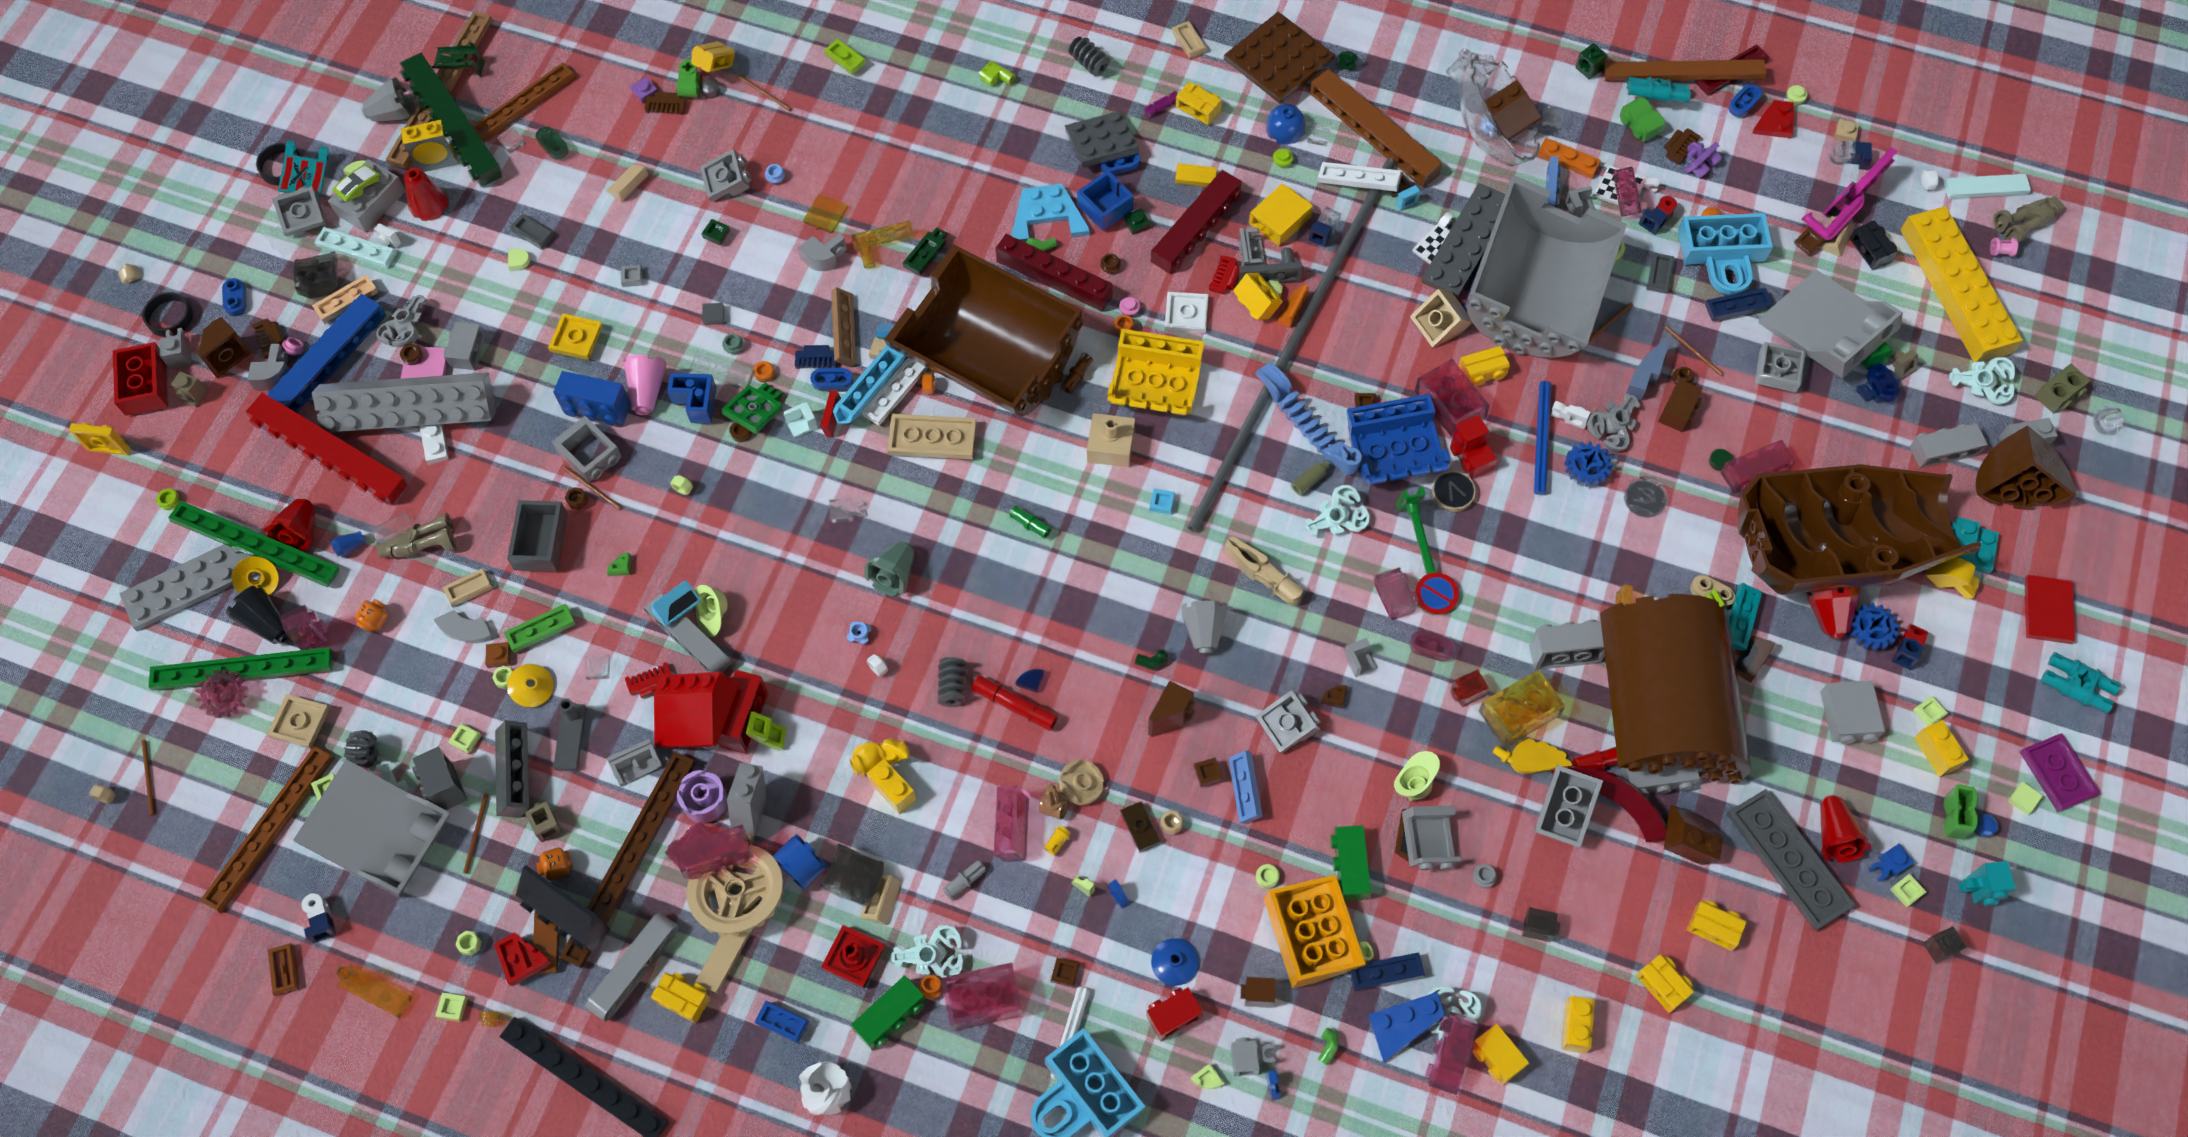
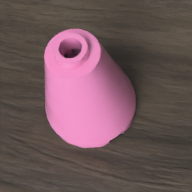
M648 355L627 356L626 360L624 359L631 408L638 415H648L654 409L667 363L660 357L655 356V360L648 359Z

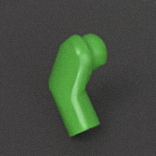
M1053 237L1046 241L1036 238H1029L1026 243L1045 252L1057 246V242Z
M1326 1028L1321 1037L1327 1041V1044L1319 1055L1318 1060L1325 1065H1329L1338 1050L1339 1034L1336 1030L1332 1031L1330 1028Z

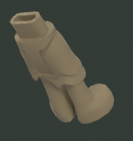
M2056 196L2046 197L2017 208L2014 214H2011L2008 210H2000L1994 214L1993 223L1998 233L2006 231L2004 234L2005 240L2016 238L2018 243L2025 239L2027 232L2033 228H2040L2057 216L2059 211L2064 209V204ZM2020 221L2025 222V223H2023V224H2021V225H2015L2016 223H2018V222H2020Z
M443 513L423 525L415 524L391 535L390 538L389 536L385 537V541L376 543L379 558L410 556L435 545H441L447 551L456 550V541L451 533L454 531L452 519L448 513ZM432 532H436V533L431 534V535H429V536H426V537H424V538L422 537L423 535H426V534H429V533H432Z

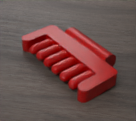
M1224 255L1220 256L1219 265L1215 270L1216 273H1214V277L1209 285V291L1225 294L1227 288L1234 290L1239 277L1240 267L1237 265V259Z
M664 662L663 667L661 665L658 666V670L654 667L653 673L649 669L647 673L645 671L642 672V676L637 674V679L635 676H632L631 679L628 676L625 677L630 695L633 696L639 693L640 697L644 698L654 694L661 676L672 675L668 663Z

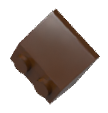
M1515 80L1483 101L1488 115L1507 141L1542 119L1529 95L1518 80Z
M222 317L211 322L203 329L198 355L216 378H219L251 354L238 334Z
M1169 681L1149 717L1148 735L1153 737L1183 728L1186 721L1190 722L1195 712L1193 709L1196 703L1193 701L1194 692Z
M1670 805L1664 849L1700 865L1720 861L1723 838L1712 822L1680 807Z

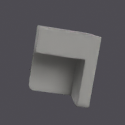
M1591 186L1568 191L1565 205L1570 214L1582 217L1588 208L1595 210L1590 200Z
M1367 638L1346 645L1344 656L1355 677L1375 669V665L1368 653L1370 644Z

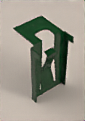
M469 43L470 46L436 47L438 51L434 65L431 67L433 69L473 66L481 78L485 60L473 43ZM441 54H460V55L447 56V55H441ZM467 54H476L478 57L477 65L474 61L461 62L458 60L463 58L466 60Z

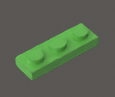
M565 603L505 631L504 634L513 653H516L576 625Z

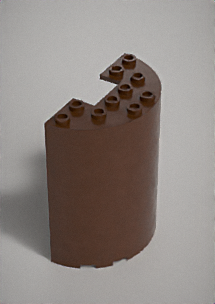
M953 244L931 274L933 284L931 290L915 311L907 307L884 341L893 350L1020 417L1028 415L1044 399L1047 400L1051 396L1054 385L1062 380L1063 370L1073 352L1079 330L1084 323L1082 310Z
M1668 594V598L1655 600L1654 596L1636 598V603L1625 606L1623 603H1619L1602 611L1600 619L1618 767L1627 768L1631 772L1643 770L1649 771L1650 774H1660L1664 769L1676 765L1682 766L1683 769L1701 768L1703 771L1698 773L1699 777L1708 778L1712 782L1721 780L1728 781L1730 784L1743 782V779L1751 771V762L1726 607H1720L1718 601L1703 596Z

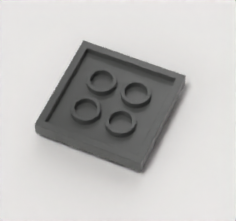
M1121 111L1065 125V132L1082 168L1139 153V146Z

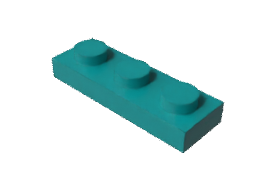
M1741 583L1737 587L1729 617L1733 648L1741 652L1747 649L1762 594L1761 591L1745 583Z

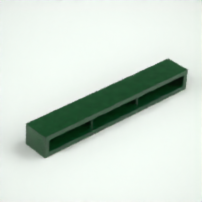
M419 53L401 61L402 71H400L402 78L405 82L409 81L411 91L415 96L418 95L420 97L419 101L423 109L429 110L431 120L442 121L444 136L450 141L448 144L453 153L457 152L459 154L458 159L462 166L468 167V174L472 181H477L480 187H483L501 178L502 173L499 164L423 54Z

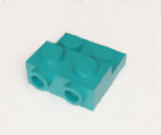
M1957 517L1950 524L1962 546L1975 542H1980L1981 544L1977 552L1964 554L1958 558L1972 563L1976 566L1975 570L1990 574L1994 567L1999 532L1981 528L1980 522Z

